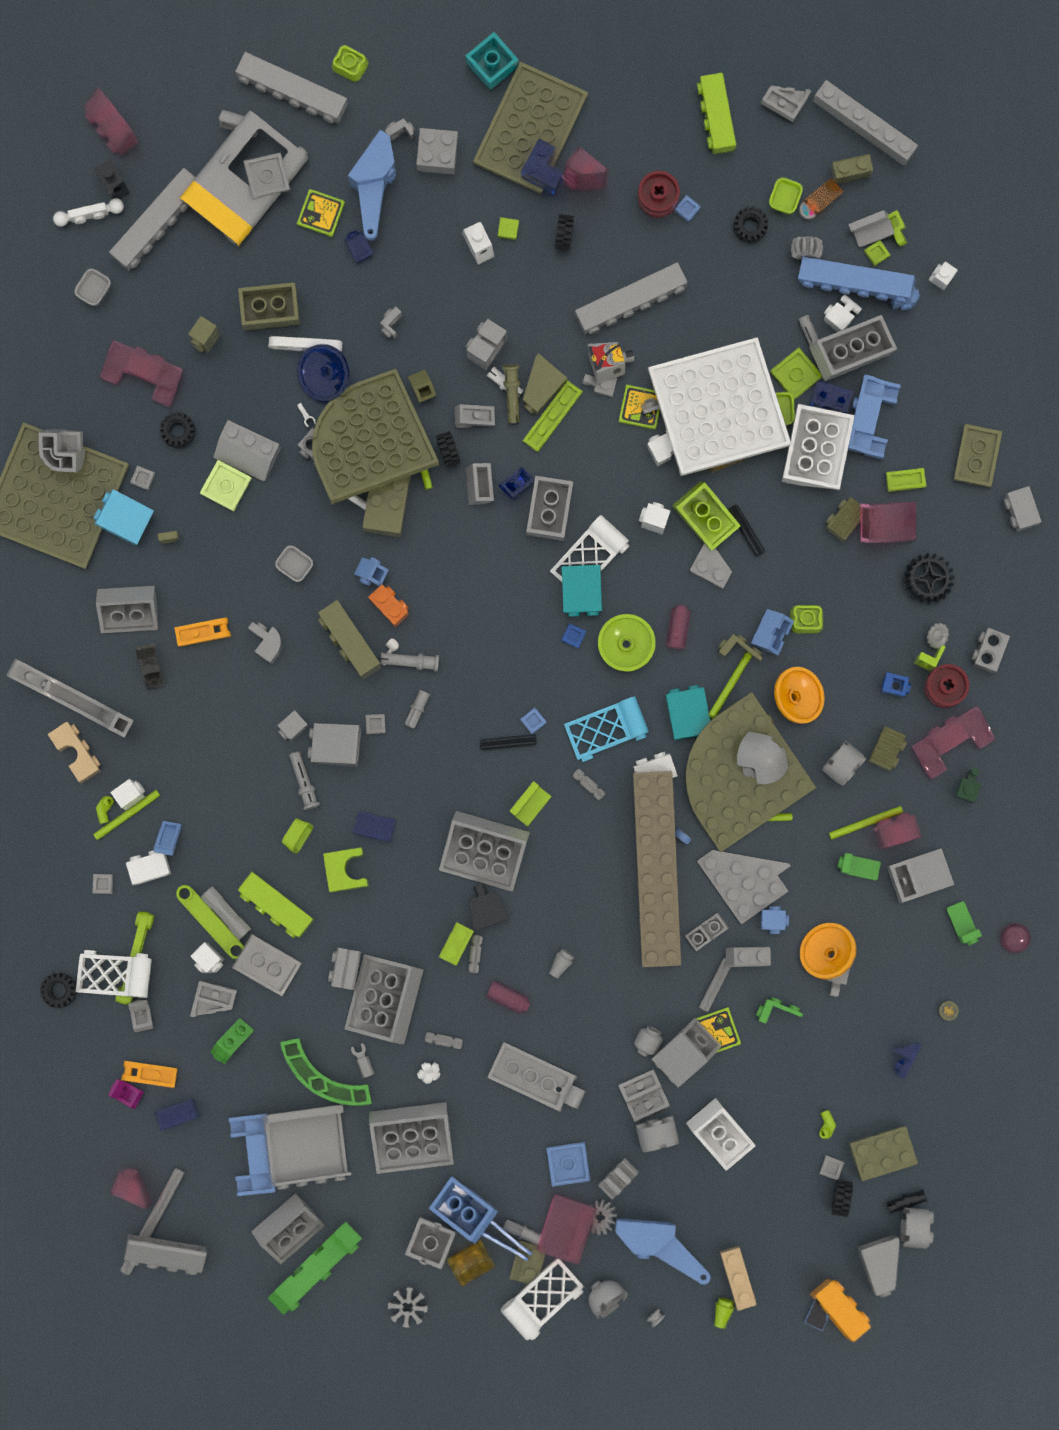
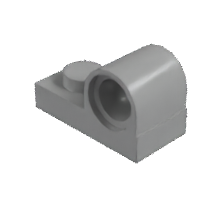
M457 405L454 407L455 427L494 426V406Z

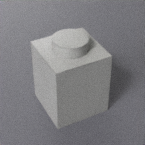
M295 710L277 725L280 728L278 733L285 740L289 738L291 741L309 727Z

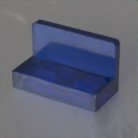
M359 811L352 833L391 842L396 820Z

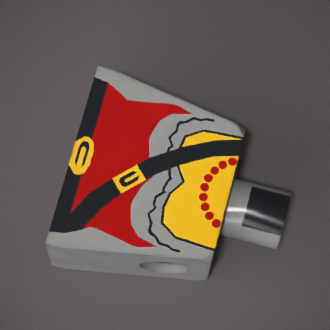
M618 342L588 344V357L597 384L624 375L625 363L634 361L633 351L622 352Z

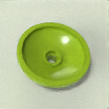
M622 614L615 616L604 624L599 633L598 649L601 657L610 667L619 671L629 672L640 669L649 662L655 650V635L652 628L644 619L636 615ZM624 641H628L630 643V646L628 648H625L623 646Z

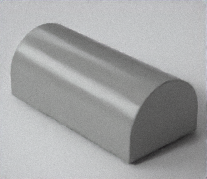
M222 110L219 117L220 127L233 131L245 116ZM258 130L252 137H256Z

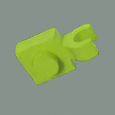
M896 210L888 215L894 230L895 239L898 245L902 246L907 243L901 231L906 226L899 211Z

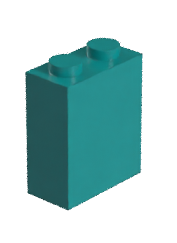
M601 565L562 566L563 612L568 613V617L579 616V613L587 612V616H598V612H603Z
M699 685L689 686L686 691H680V689L669 690V694H666L665 698L674 741L698 737L701 730L710 721L704 687L699 688Z

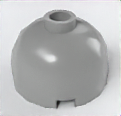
M606 1280L601 1283V1281H598L591 1287L592 1291L588 1299L589 1306L598 1319L600 1316L604 1318L619 1307L617 1303L620 1299L624 1301L628 1293L618 1282Z

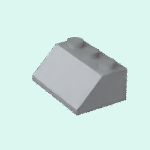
M228 420L219 437L213 458L265 482L281 447L280 444Z
M155 586L97 589L96 608L101 633L158 630Z
M295 1193L252 1231V1234L260 1246L282 1264L325 1225L308 1204Z

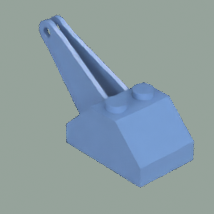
M382 130L377 133L348 174L350 186L359 192L365 238L368 240L377 238L384 188L388 183L392 184L397 176L395 174L396 168L390 136Z
M452 1176L429 1207L432 1212L474 1244L483 1235L517 1254L525 1261H528L529 1258L517 1249L485 1231L491 1223L520 1249L529 1255L533 1254L493 1221L498 1211L488 1201Z
M616 1218L615 1232L633 1254H637V1258L649 1259V1255L656 1256L700 1284L704 1285L710 1281L708 1271L675 1237L676 1225L673 1222ZM701 1275H706V1278L702 1280Z

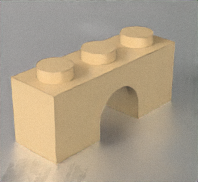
M65 722L50 732L48 736L60 752L68 747H74L77 750V759L69 765V768L77 780L83 783L101 771L98 767L101 764L95 755L91 756L88 752L90 747L85 740L81 741L78 734L80 732L76 725Z
M736 1246L719 1251L737 1310L757 1305L740 1248Z

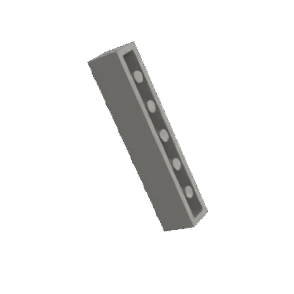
M247 52L244 53L235 71L240 82L246 85L249 83L255 85V88L261 92L268 91L276 99H285L296 108L301 106L309 114L314 116L318 114L329 123L336 122L339 124L348 105L347 98Z
M827 80L815 94L814 103L903 166L907 164L918 147L915 142Z
M183 168L110 250L111 257L126 270L134 269L139 264V259L143 254L146 255L151 251L152 244L164 236L166 228L168 226L171 227L177 221V216L188 209L189 205L181 201L179 197L195 177Z
M677 262L575 310V316L584 335L587 333L592 335L598 332L600 327L604 325L609 327L615 324L617 319L621 317L626 319L632 316L636 310L641 309L643 311L648 309L653 302L658 301L660 303L668 299V295L682 293L685 291L688 282Z

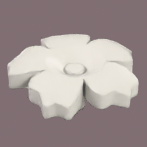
M424 1062L421 1065L422 1069L417 1073L418 1078L422 1079L426 1084H430L432 1079L435 1081L441 1075L439 1065L435 1062L432 1065Z

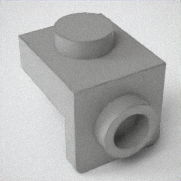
M404 118L397 123L394 121L386 127L385 133L390 136L391 141L404 132L407 133L411 140L415 139L413 125L410 122L407 123Z
M397 307L393 310L389 309L384 314V319L380 322L381 331L388 338L390 336L393 339L397 338V333L391 328L402 317V312Z
M136 1000L128 1004L134 1032L154 1028L147 1000Z

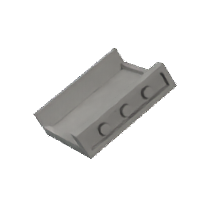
M343 1105L263 1115L271 1186H277V1189L289 1188V1184L296 1183V1187L306 1186L308 1181L315 1180V1184L326 1183L328 1178H334V1181L346 1180L345 1176L351 1175V1172H348L341 1120V1113H344Z

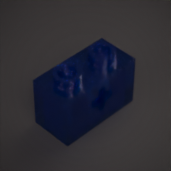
M194 1099L154 1112L160 1131L200 1117Z

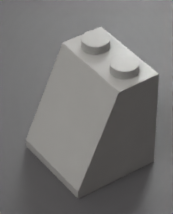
M314 723V728H310L309 737L313 739L312 747L308 748V758H311V762L358 767L361 738L360 726Z
M694 1018L652 1060L668 1076L669 1080L679 1088L711 1059L721 1045Z
M895 1235L857 1247L871 1291L876 1296H880V1298L891 1295V1291L895 1290L900 1242L899 1238Z

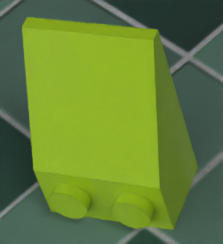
M702 481L672 505L684 522L711 551L740 527V524L713 491Z

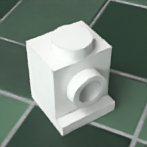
M944 262L943 265L939 264L929 278V281L945 290L956 274L957 269L947 262Z

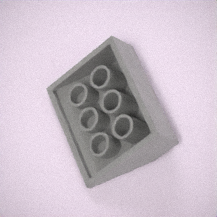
M456 811L452 819L439 871L513 892L530 832Z
M364 954L344 1029L404 1045L423 969Z
M446 1102L369 1112V1126L377 1174L454 1165Z

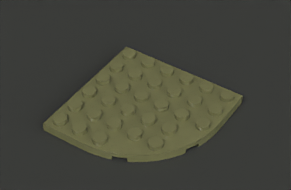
M397 369L365 379L341 391L340 395L333 401L331 400L323 409L314 428L312 443L314 464L331 504L439 465V461Z
M752 692L709 721L694 741L686 765V788L689 802L696 817L720 852L816 788ZM748 732L773 737L772 741L780 748L784 747L789 769L779 780L769 784H757L756 778L744 776L742 766L737 765V754L740 743Z

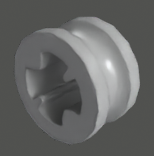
M658 1308L646 1321L651 1322V1326L655 1327L665 1315L661 1314Z

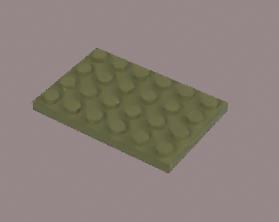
M520 62L473 160V164L542 194L587 99L588 92Z

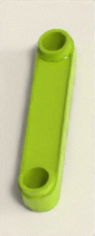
M188 885L180 886L176 892L178 900L232 959H237L238 956L232 954V948L239 945L243 949L244 945L193 888ZM185 888L190 891V896L187 899L181 897V891Z
M139 911L137 914L135 926L138 928L130 957H136L137 953L141 954L147 929H151L154 915L151 913ZM123 982L122 987L119 986L118 990L120 992L125 991V982ZM116 995L115 1001L119 1002V1004L128 1005L132 1003L134 997Z

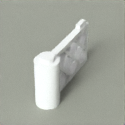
M600 515L550 572L562 582V576L556 572L561 565L582 564L584 566V564L598 565V563H603L601 565L602 571L619 552L623 554L629 548L627 544L629 539ZM588 535L595 540V548H584L583 540ZM595 550V561L584 562V551ZM597 550H606L611 555L606 561H598ZM573 551H582V562H571Z
M84 950V954H80L76 992L147 998L152 959L148 958L147 954L137 953L136 957L96 955V951ZM86 958L91 959L95 964L89 970L85 967ZM105 960H108L112 966L105 972L100 965ZM123 961H128L127 970L122 973L118 965ZM98 968L102 975L95 981L91 973ZM115 969L119 977L112 982L108 975ZM88 977L92 985L87 989H82L83 980ZM105 978L110 985L105 990H102L98 984ZM121 980L125 982L124 992H120L115 986Z
M557 1257L522 1291L506 1302L500 1311L525 1340H534L540 1334V1327L571 1298L574 1300L583 1293L581 1289L584 1286ZM557 1264L562 1268V1277H552V1269ZM541 1279H548V1290H537L538 1282ZM551 1280H562L561 1291H551ZM565 1280H573L577 1284L572 1291H564ZM526 1293H534L533 1304H525L521 1298ZM537 1293H547V1304H536ZM551 1293L561 1294V1301L557 1305L550 1304ZM536 1307H547L546 1315L539 1320L536 1316Z

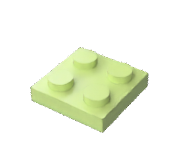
M217 460L200 494L234 512L252 478Z

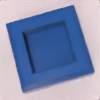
M569 623L561 641L579 649L587 631Z

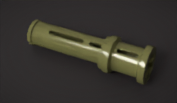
M506 364L502 366V369L505 372L503 385L507 391L508 423L520 422L518 387L520 385L518 380L519 365Z

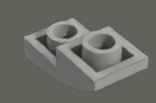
M716 913L685 935L695 951H698L729 929L720 914Z

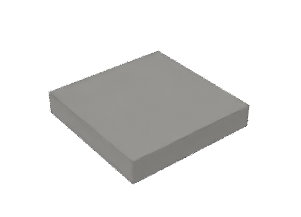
M281 153L244 161L253 199L290 191Z

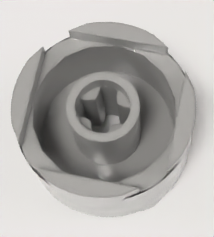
M844 741L840 749L830 757L821 770L836 783L843 786L855 774V770L863 764L866 758L849 742Z
M673 1116L664 1117L662 1120H658V1118L651 1119L647 1123L635 1125L642 1152L655 1151L679 1143Z
M904 1208L902 1214H906V1218L901 1219V1241L904 1242L902 1247L927 1249L930 1243H933V1231H930V1224H933L934 1213L929 1212L928 1209Z

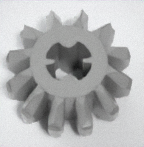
M812 236L793 239L791 245L792 257L797 260H802L803 257L821 258L823 251L821 239Z

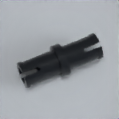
M924 1190L910 1195L904 1194L903 1197L886 1203L890 1214H893L904 1208H911L928 1201Z

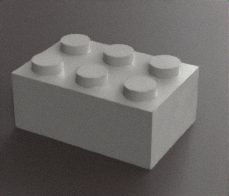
M535 476L526 531L527 536L564 541L573 481Z

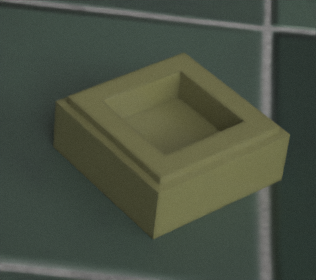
M177 531L158 534V539L162 544L180 540Z

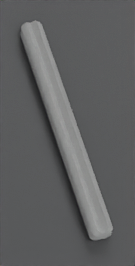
M174 1169L139 1236L151 1237L184 1175L182 1170ZM125 1261L121 1272L129 1275L135 1265L127 1264V1261Z

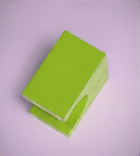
M362 847L323 854L330 893L369 887L367 879L353 880L346 872V865L352 858L364 856Z

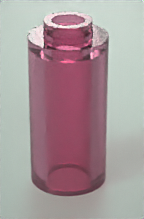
M676 605V608H672L666 643L667 647L685 649L691 611L687 610V606Z
M495 980L486 996L487 999L520 1015L522 1011L526 1013L531 1003L527 1001L529 997Z

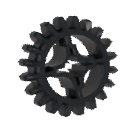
M929 553L925 554V559L921 554L918 555V561L913 558L911 560L913 565L907 564L906 567L910 571L906 570L903 572L904 575L909 576L903 579V582H909L904 587L905 590L911 588L908 595L912 596L914 593L916 595L914 601H917L919 597L922 598L921 604H924L926 599H928V604L931 605L933 598L936 603H939V596L943 600L946 599L945 593L950 594L952 592L948 587L954 586V583L949 581L955 579L954 575H949L953 568H946L950 563L947 561L943 564L944 557L942 556L939 560H936L937 554H933L932 559H930ZM925 564L924 574L914 577L916 568ZM931 565L936 566L943 575L934 573ZM927 573L930 578L934 579L930 583H928V580L923 579L927 576ZM944 581L941 590L933 593L934 583ZM915 583L924 585L927 593L919 590Z

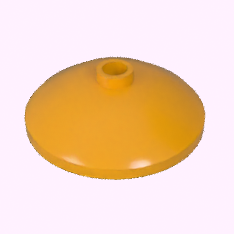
M791 667L783 671L777 678L774 696L777 707L784 717L791 722L805 724L815 720L820 715L824 706V691L819 679L813 672L803 667Z
M824 923L814 927L804 937L800 947V960L803 967L808 973L819 979H833L844 974L851 967L856 956V942L853 935L844 926L836 923ZM835 953L834 957L830 958V955Z

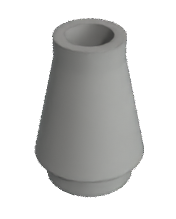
M561 949L560 952H557L549 973L559 979L564 971L574 962V955Z

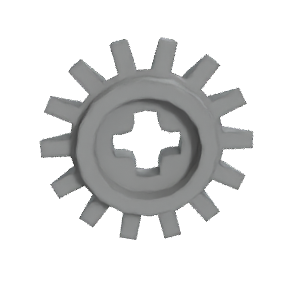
M602 1200L599 1205V1201H595V1207L592 1204L590 1205L592 1212L586 1211L587 1214L591 1215L585 1221H591L587 1227H592V1233H595L597 1229V1235H601V1231L606 1235V1229L608 1228L612 1231L613 1228L610 1225H616L613 1217H617V1214L612 1213L615 1207L609 1208L610 1202L605 1205V1200ZM602 1212V1215L605 1216V1219L601 1220V1223H599L597 1215H600V1213Z

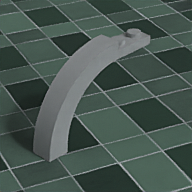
M17 659L13 661L6 675L124 738L134 721Z

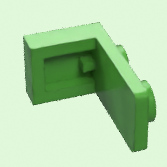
M844 853L842 857H839L837 868H840L839 873L877 880L881 862Z
M962 901L947 907L946 910L960 943H967L969 946L978 942V938L982 934L979 929L975 928L965 902Z
M771 997V1000L766 999L764 1005L759 1006L756 1016L759 1017L757 1021L766 1024L773 1006L798 1017H802L803 1013L799 1012L800 1008L789 1005V1007L781 1005V1000Z
M239 1018L216 1042L210 1053L213 1054L217 1061L225 1065L254 1030Z

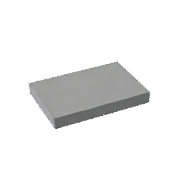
M251 934L232 968L278 995L283 996L302 963Z

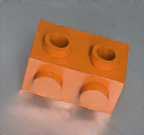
M382 584L368 598L396 628L409 616L407 611L409 607L402 600L398 602L394 597L396 593L389 586L385 588Z

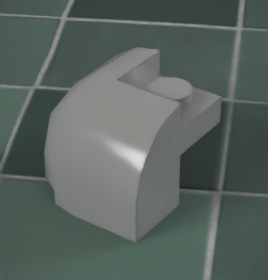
M51 429L39 432L40 459L42 458L44 463L54 471H80L85 459L83 431Z
M748 732L740 743L737 754V765L742 766L744 776L756 778L757 784H769L779 780L789 769L784 747L780 748L772 741L773 737Z

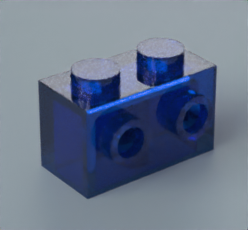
M817 380L809 405L847 414L854 391Z

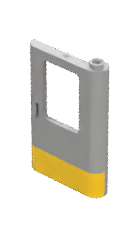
M252 111L245 115L179 197L181 201L185 202L224 233V236L236 246L242 243L281 194L277 193L253 199L250 186L228 168L255 132L259 129L263 130L288 151L282 159L288 184L308 160L306 150L300 146L297 148Z

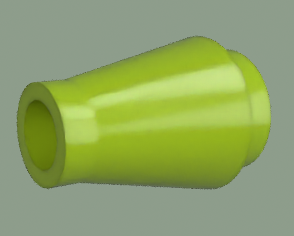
M719 1298L716 1302L714 1326L723 1329L726 1327L735 1308L733 1306L734 1301L727 1298Z

